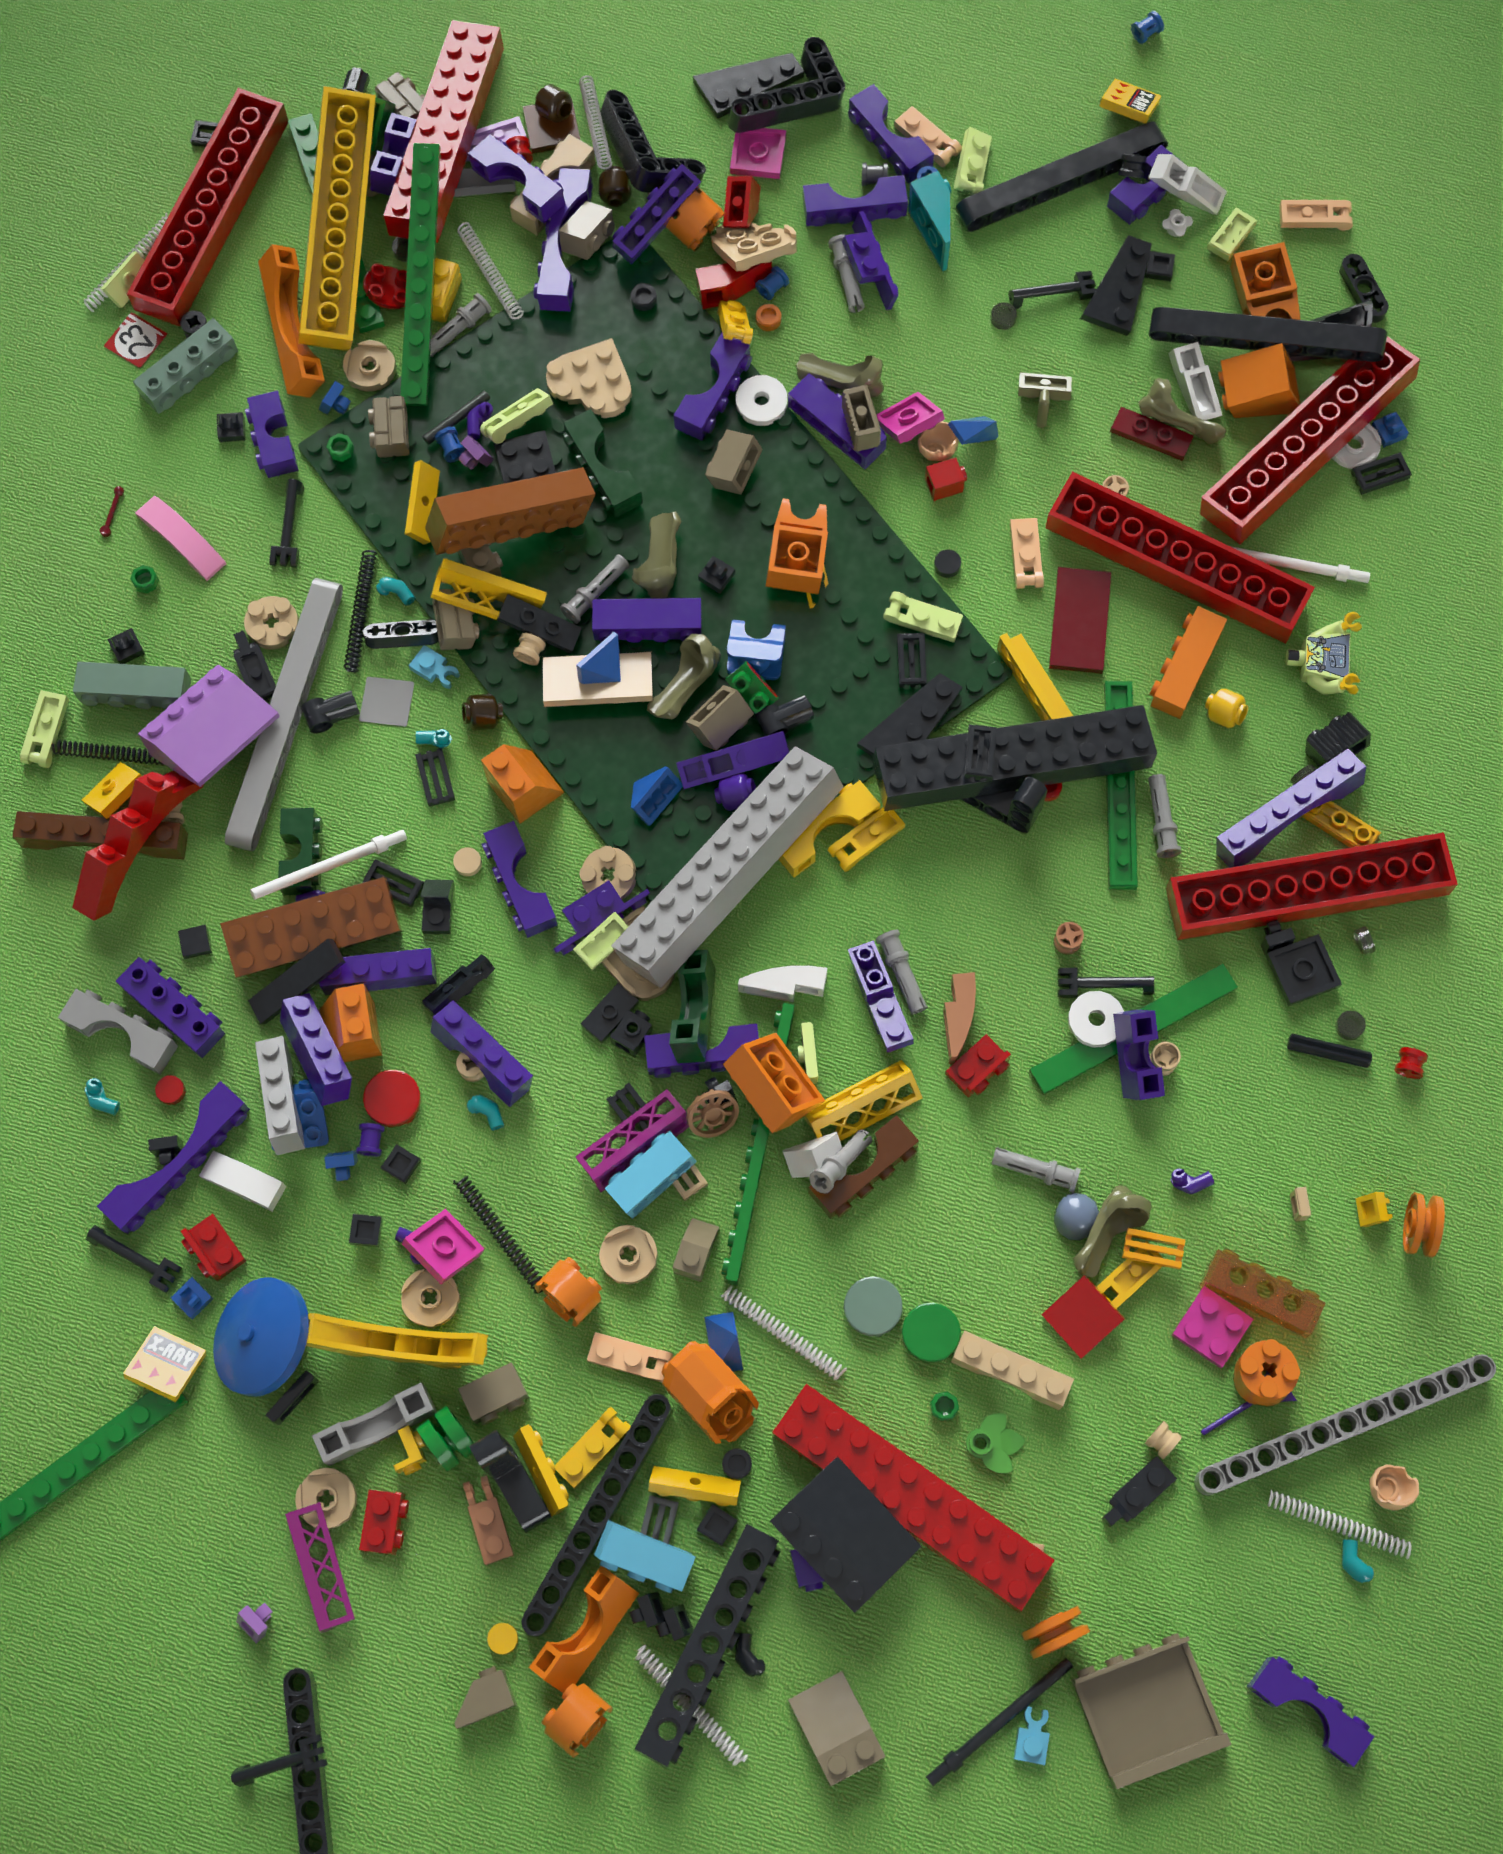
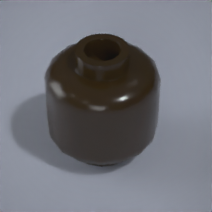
M549 84L541 88L537 93L535 108L540 116L558 123L568 118L571 114L573 107L572 99L567 91Z
M611 166L600 174L599 196L603 202L611 207H619L630 200L632 184L622 167Z
M492 694L470 695L467 701L462 703L464 724H468L472 730L494 729L498 724V719L503 718L502 703H497L496 698Z

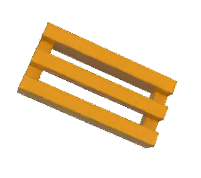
M1127 1228L1122 1258L1180 1270L1186 1239ZM1135 1237L1177 1246V1249L1133 1241L1131 1239ZM1130 1247L1176 1256L1175 1261L1130 1252Z

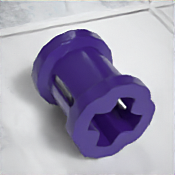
M374 1123L359 1124L361 1139L360 1146L356 1148V1153L370 1157L381 1156L382 1150L379 1149L380 1139L385 1127Z

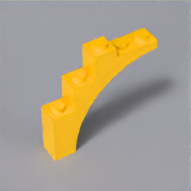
M316 1313L308 1314L309 1331L306 1343L308 1347L354 1357L372 1356L399 1363L417 1362L444 1369L483 1365L484 1358L487 1355L488 1335L481 1333H450L404 1329L351 1321Z

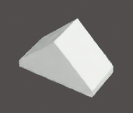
M837 1132L784 1149L783 1154L792 1178L810 1177V1174L815 1169L822 1167V1162L828 1156H835L842 1149V1145Z

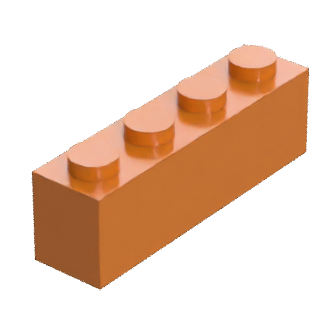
M1197 606L1193 615L1188 613L1182 626L1186 631L1183 637L1177 636L1171 649L1175 654L1172 659L1166 658L1160 673L1164 674L1161 682L1155 681L1149 694L1154 697L1151 707L1181 719L1219 640L1227 618Z

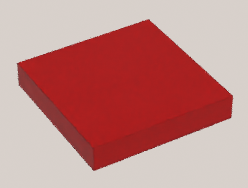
M1086 1275L1080 1278L1041 1314L1081 1359L1125 1320Z

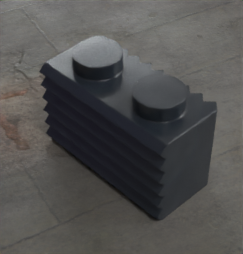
M1347 712L1346 715H1339L1333 718L1324 729H1317L1311 732L1306 739L1305 753L1317 766L1321 767L1346 749H1349L1356 755L1369 747L1371 733L1351 712Z

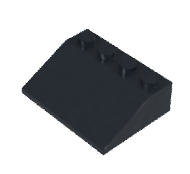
M838 1456L770 1520L775 1528L854 1613L922 1547Z

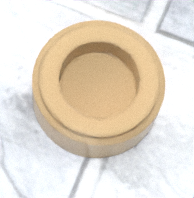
M469 847L457 851L453 859L456 871L462 876H473L480 871L482 866L480 854L475 849Z

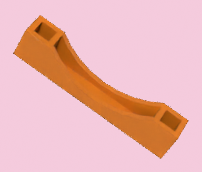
M272 244L260 258L258 264L286 391L290 395L310 398L325 382L320 358L313 354L308 345L298 344L300 322L297 293L300 269L295 248Z

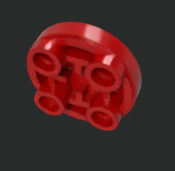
M386 1070L378 1073L368 1082L363 1094V1103L366 1112L373 1121L385 1127H398L409 1124L414 1120L420 1108L421 1093L417 1083L409 1074L399 1070Z

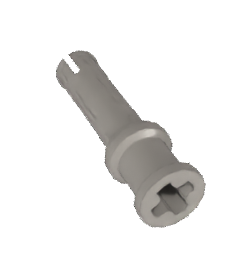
M846 234L832 237L828 241V245L833 250L835 258L833 260L834 267L840 272L849 312L855 313V306L859 312L865 308L856 275L842 243Z
M476 293L470 303L464 308L460 307L456 312L457 315L431 337L430 357H434L437 352L464 329L473 328L476 325L475 322L485 313L489 314L492 312L490 305L483 296Z
M618 554L585 588H578L576 595L567 604L563 603L560 606L562 613L571 622L578 624L581 620L580 617L589 608H593V599H597L630 567L627 560ZM610 572H612V574H611L601 585H599V583H600Z
M1155 774L1148 778L1156 823L1153 828V834L1157 836L1159 848L1156 852L1159 858H1171L1181 854V847L1178 846L1176 838L1178 828L1171 817L1166 776Z
M896 929L878 936L876 942L881 944L886 956L885 963L888 967H892L910 1013L913 1015L926 1010L928 1006L923 999L917 981L909 966V953L904 951L898 937L900 932Z
M858 1130L835 1156H828L822 1162V1167L815 1169L810 1174V1183L815 1190L820 1193H828L834 1187V1182L841 1180L846 1175L847 1167L872 1143L871 1135L863 1141V1138L868 1134L867 1131Z
M996 1147L992 1160V1165L1044 1180L1043 1183H1046L1048 1186L1055 1184L1068 1188L1071 1193H1074L1081 1170L1080 1168L1074 1170L1058 1165L1057 1161L1054 1160L1049 1163L1036 1160Z

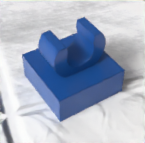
M337 381L333 383L319 407L321 412L328 415L332 408L342 415L346 412L351 401L341 395L344 386Z
M1397 412L1375 420L1371 425L1377 430L1383 448L1407 438L1409 434Z
M356 1150L328 1153L324 1157L326 1169L335 1168L337 1181L349 1180L351 1177L349 1166H354L358 1162Z
M193 1277L171 1297L192 1320L214 1299Z

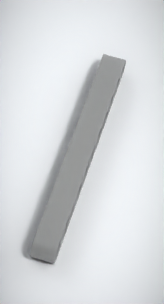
M314 578L270 702V706L279 713L280 717L259 734L225 833L226 845L254 851L258 845L303 713L301 706L307 701L342 598L343 586L340 583Z
M1476 1355L1205 1467L1196 1474L1194 1480L1195 1487L1203 1495H1214L1468 1390L1493 1378L1496 1373L1495 1362L1487 1355ZM1475 1362L1483 1366L1485 1371L1483 1377L1475 1374L1473 1370ZM1448 1373L1453 1374L1457 1378V1388H1453L1447 1383ZM1421 1384L1430 1388L1432 1393L1430 1399H1426L1420 1394ZM1395 1395L1400 1396L1404 1400L1405 1408L1403 1410H1398L1393 1405V1397ZM1368 1406L1375 1408L1378 1412L1377 1421L1368 1419L1366 1415V1408ZM1341 1417L1350 1421L1352 1427L1349 1433L1344 1432L1339 1427ZM1314 1428L1324 1433L1325 1439L1323 1444L1313 1440L1312 1431ZM1286 1440H1292L1297 1444L1298 1451L1296 1455H1291L1285 1450ZM1259 1451H1265L1270 1455L1271 1463L1269 1466L1260 1464L1257 1458ZM1232 1462H1238L1243 1466L1244 1474L1242 1477H1235L1231 1473L1230 1466ZM1205 1473H1211L1215 1476L1217 1485L1214 1489L1206 1487L1203 1483Z

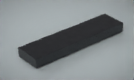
M326 939L248 1000L260 1024H267L281 1013L283 999L306 994L346 963L333 939Z

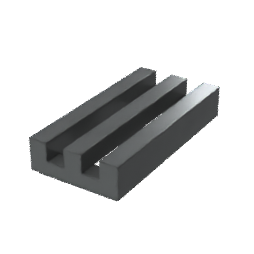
M649 1496L640 1533L647 1535L654 1503L660 1504L652 1538L658 1540L666 1506L671 1507L663 1542L669 1544L679 1502Z

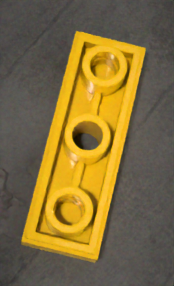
M420 460L414 462L405 535L422 544H427L431 541L425 526L434 499L437 497L440 471Z
M1332 801L1324 803L1301 816L1350 848L1374 844L1381 833ZM1334 819H1339L1341 823H1337Z
M528 1424L520 1428L513 1437L551 1516L561 1513L568 1506L569 1495L564 1485H559L554 1475L556 1469L553 1461L549 1457L546 1458L541 1448L543 1442L540 1434L536 1430L533 1431L531 1425Z
M653 1466L648 1491L663 1497L672 1495L684 1497L689 1501L702 1500L714 1502L719 1506H737L741 1480Z

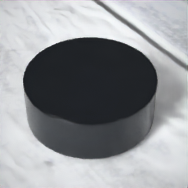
M645 283L636 285L631 291L632 305L640 311L652 309L657 302V294L654 287Z
M949 549L940 551L935 557V571L945 578L957 575L961 568L959 554Z
M737 1448L728 1451L722 1460L725 1474L732 1479L739 1480L745 1478L752 1468L749 1454Z

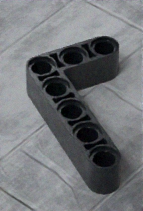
M810 37L805 41L800 63L809 82L733 100L727 121L730 130L736 133H744L837 110L841 105L846 86L826 43L818 37Z
M618 90L607 91L600 111L603 125L635 189L651 193L656 187L660 189L665 183L664 178L673 168L677 170L681 164L702 182L706 171L703 163L696 159L656 157L627 96Z
M1026 777L1018 791L1013 790L960 800L1019 832L1028 833L1042 810L1047 788L1037 779Z
M497 1430L469 1446L482 1470L498 1484L525 1533L552 1518L514 1449Z

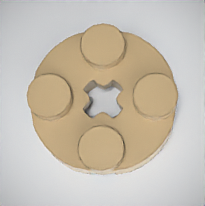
M367 340L358 343V347L352 351L350 349L345 354L343 369L350 386L370 392L381 390L390 384L396 373V362L392 352L387 349L386 345L378 341ZM369 362H373L374 366H376L372 370H366V368H363V366H367Z
M268 596L252 601L248 605V611L244 618V627L249 638L254 642L256 641L264 649L273 650L286 646L293 637L299 621L297 612L289 600L284 597ZM270 618L279 620V622L274 623L273 628H269L268 624H265Z
M603 846L592 852L584 861L579 873L586 892L589 893L608 881L609 879L603 881V872L606 869L614 868L613 876L615 878L610 882L622 900L632 892L636 883V866L632 858L624 851L612 848L611 846Z
M623 1225L611 1230L604 1238L605 1240L599 1252V1259L604 1272L619 1284L641 1282L656 1268L657 1247L652 1236L645 1230L632 1225ZM629 1247L630 1251L636 1250L637 1252L633 1256L634 1260L631 1262L620 1258L624 1254L623 1249Z
M425 1269L418 1270L409 1276L401 1292V1305L406 1316L413 1323L431 1329L448 1322L455 1315L461 1299L458 1286L452 1277L441 1285ZM436 1291L438 1293L435 1297L437 1302L435 1304H423L426 1299L424 1297L425 1292L433 1293Z
M333 1468L317 1469L307 1475L308 1477L299 1485L296 1492L295 1502L297 1510L318 1503V1499L324 1495V1491L329 1490V1494L334 1496V1501L330 1502L329 1507H325L324 1503H321L328 1530L337 1528L350 1520L357 1503V1493L351 1479ZM316 1511L301 1516L308 1524L317 1528L319 1518Z

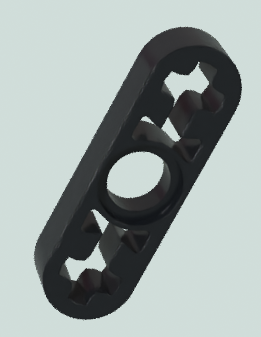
M1357 254L1347 255L1340 266V274L1357 305L1369 300L1373 303L1375 310L1372 313V323H1378L1386 316L1389 308L1388 302L1365 260ZM1350 264L1352 267H1357L1356 272L1353 268H1348V265ZM1367 284L1371 291L1362 293L1358 290L1357 285Z
M431 619L374 623L366 626L363 630L365 645L371 649L424 646L439 642L436 621Z

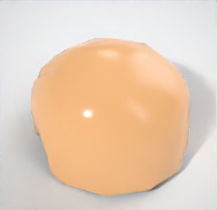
M941 421L932 429L921 433L918 439L919 452L929 461H945L956 452L959 440L948 426V423Z
M1388 1464L1381 1466L1374 1471L1369 1481L1373 1499L1381 1507L1397 1511L1413 1504L1419 1495V1482L1416 1478H1411L1407 1474L1405 1467Z

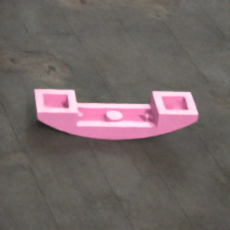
M153 496L135 512L150 529L156 531L176 549L206 581L226 565L225 560L188 522L156 496Z

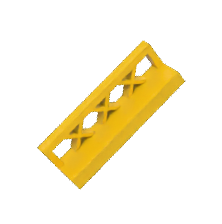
M443 558L436 574L430 598L497 620L499 611L493 608L491 602L498 600L504 603L507 594L541 609L547 592ZM441 582L452 585L455 593L448 595L439 592ZM468 592L477 593L481 601L476 604L469 602L465 594Z
M1007 633L1001 635L997 650L1007 666L1012 670L1013 676L1041 721L1073 716L1023 635L1019 634L1011 639Z
M900 1060L825 1099V1102L806 1114L804 1118L812 1128L816 1139L822 1137L820 1129L832 1124L837 1126L835 1132H837L839 1140L842 1141L855 1134L858 1130H863L922 1099V1095L912 1071ZM909 1083L913 1093L904 1098L896 1097L899 1088ZM880 1098L887 1099L883 1109L879 1111L871 1110L874 1101ZM855 1111L862 1113L858 1122L854 1124L846 1123L849 1114Z

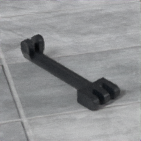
M1092 271L1076 272L1074 282L1010 290L1008 296L1009 300H1011V307L1014 310L1021 308L1023 299L1071 292H1078L1080 300L1091 299L1097 290L1095 288V281L1092 279Z
M288 479L286 483V502L280 546H271L270 566L277 565L278 556H280V566H287L288 557H291V567L298 566L299 550L298 548L291 547L297 495H303L304 485L297 479Z
M1077 968L1058 969L1059 976H1069V979H1058L1059 987H1069V989L1058 990V997L1078 998V988H1143L1144 995L1154 994V976L1078 977Z
M96 1225L89 1230L86 1236L88 1242L95 1246L100 1244L153 1275L149 1283L165 1293L170 1288L166 1284L160 1283L162 1278L172 1283L176 1279L168 1274L167 1270L171 1268V1270L180 1273L182 1267L166 1258L158 1265L106 1235V1231Z
M321 1734L299 1740L300 1751L254 1766L249 1764L236 1768L231 1774L232 1783L238 1787L253 1784L255 1778L304 1763L305 1772L328 1766L327 1759L315 1760V1756L325 1753L324 1746L316 1749L312 1747V1744L322 1741Z

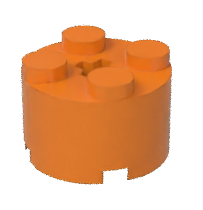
M698 188L677 209V218L671 217L666 228L686 247L695 251L704 241L705 235L707 233L711 234L718 227L719 221L725 213L702 189Z
M567 1257L565 1261L559 1260L536 1283L535 1289L538 1293L543 1290L547 1295L543 1299L544 1302L566 1322L572 1318V1325L576 1327L601 1301L599 1292L602 1288L592 1277L586 1279L579 1272V1265L573 1259Z
M1273 1339L1259 1341L1249 1346L1237 1360L1234 1368V1385L1240 1396L1247 1402L1265 1407L1274 1406L1282 1402L1294 1389L1300 1376V1368L1293 1353L1284 1345ZM1268 1371L1270 1375L1265 1377L1261 1372Z
M572 1683L563 1693L561 1698L564 1701L558 1709L552 1708L542 1720V1724L546 1727L544 1733L573 1758L579 1754L575 1749L580 1744L586 1748L607 1721L603 1716L605 1711L611 1713L613 1710L606 1701L585 1683L579 1686Z

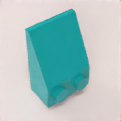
M936 171L910 183L908 213L941 270L945 271L948 267L950 249L951 187L948 180L943 179L939 171Z

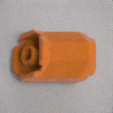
M689 1342L663 1366L661 1373L664 1379L662 1384L670 1396L678 1402L715 1444L722 1443L720 1439H726L728 1442L736 1441L752 1426L754 1417L751 1413L753 1408L757 1410L759 1402L752 1391L742 1383L706 1343Z

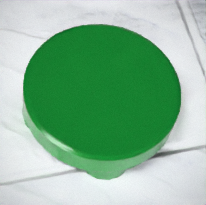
M921 1304L912 1309L904 1320L902 1327L903 1343L907 1352L920 1361L928 1363L943 1361L954 1353L960 1342L961 1328L959 1321L949 1308L941 1304Z

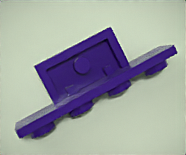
M864 211L858 212L852 225L855 234L845 235L842 240L843 246L858 283L875 282L885 309L891 310L898 298V287L893 283L889 266L881 254L880 244L876 241L872 232L871 222L867 220Z
M609 880L561 910L576 934L553 948V953L557 954L561 951L563 956L577 946L575 944L576 941L582 937L586 938L614 912L622 919L624 918L622 912L629 907L634 911L646 904L647 900L645 897L650 892L646 889L624 903Z

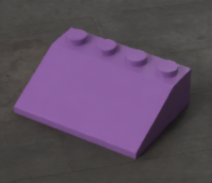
M216 665L173 704L169 705L159 716L148 723L138 735L153 758L201 787L278 719L280 715L235 674L220 665Z

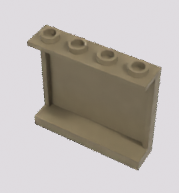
M1178 1633L1161 1639L1163 1645L1152 1649L1151 1645L1147 1644L1133 1650L1135 1656L1125 1660L1122 1654L1105 1660L1107 1667L1095 1670L1094 1665L1077 1671L1078 1678L1072 1680L1113 1789L1122 1788L1232 1745L1228 1734L1222 1730L1188 1645V1641H1190L1188 1636L1180 1638Z

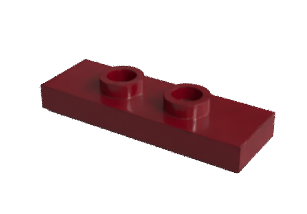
M1122 406L1110 430L1111 433L1181 461L1184 460L1194 437L1192 434Z

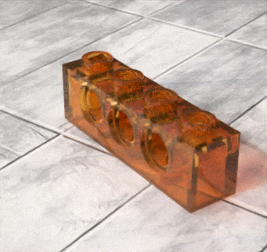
M1218 1249L1213 1254L1199 1284L1200 1286H1205L1214 1293L1304 1338L1312 1334L1326 1304L1319 1300L1320 1296L1317 1293L1308 1289L1301 1291L1293 1287V1282L1282 1276L1275 1278L1265 1273L1266 1269L1263 1266L1253 1262L1247 1264L1239 1260L1240 1256L1228 1249H1223V1251ZM1230 1272H1239L1243 1277V1284L1237 1285L1233 1283L1230 1279ZM1262 1284L1269 1289V1298L1259 1296L1257 1285ZM1284 1298H1291L1295 1301L1296 1311L1292 1312L1285 1308Z

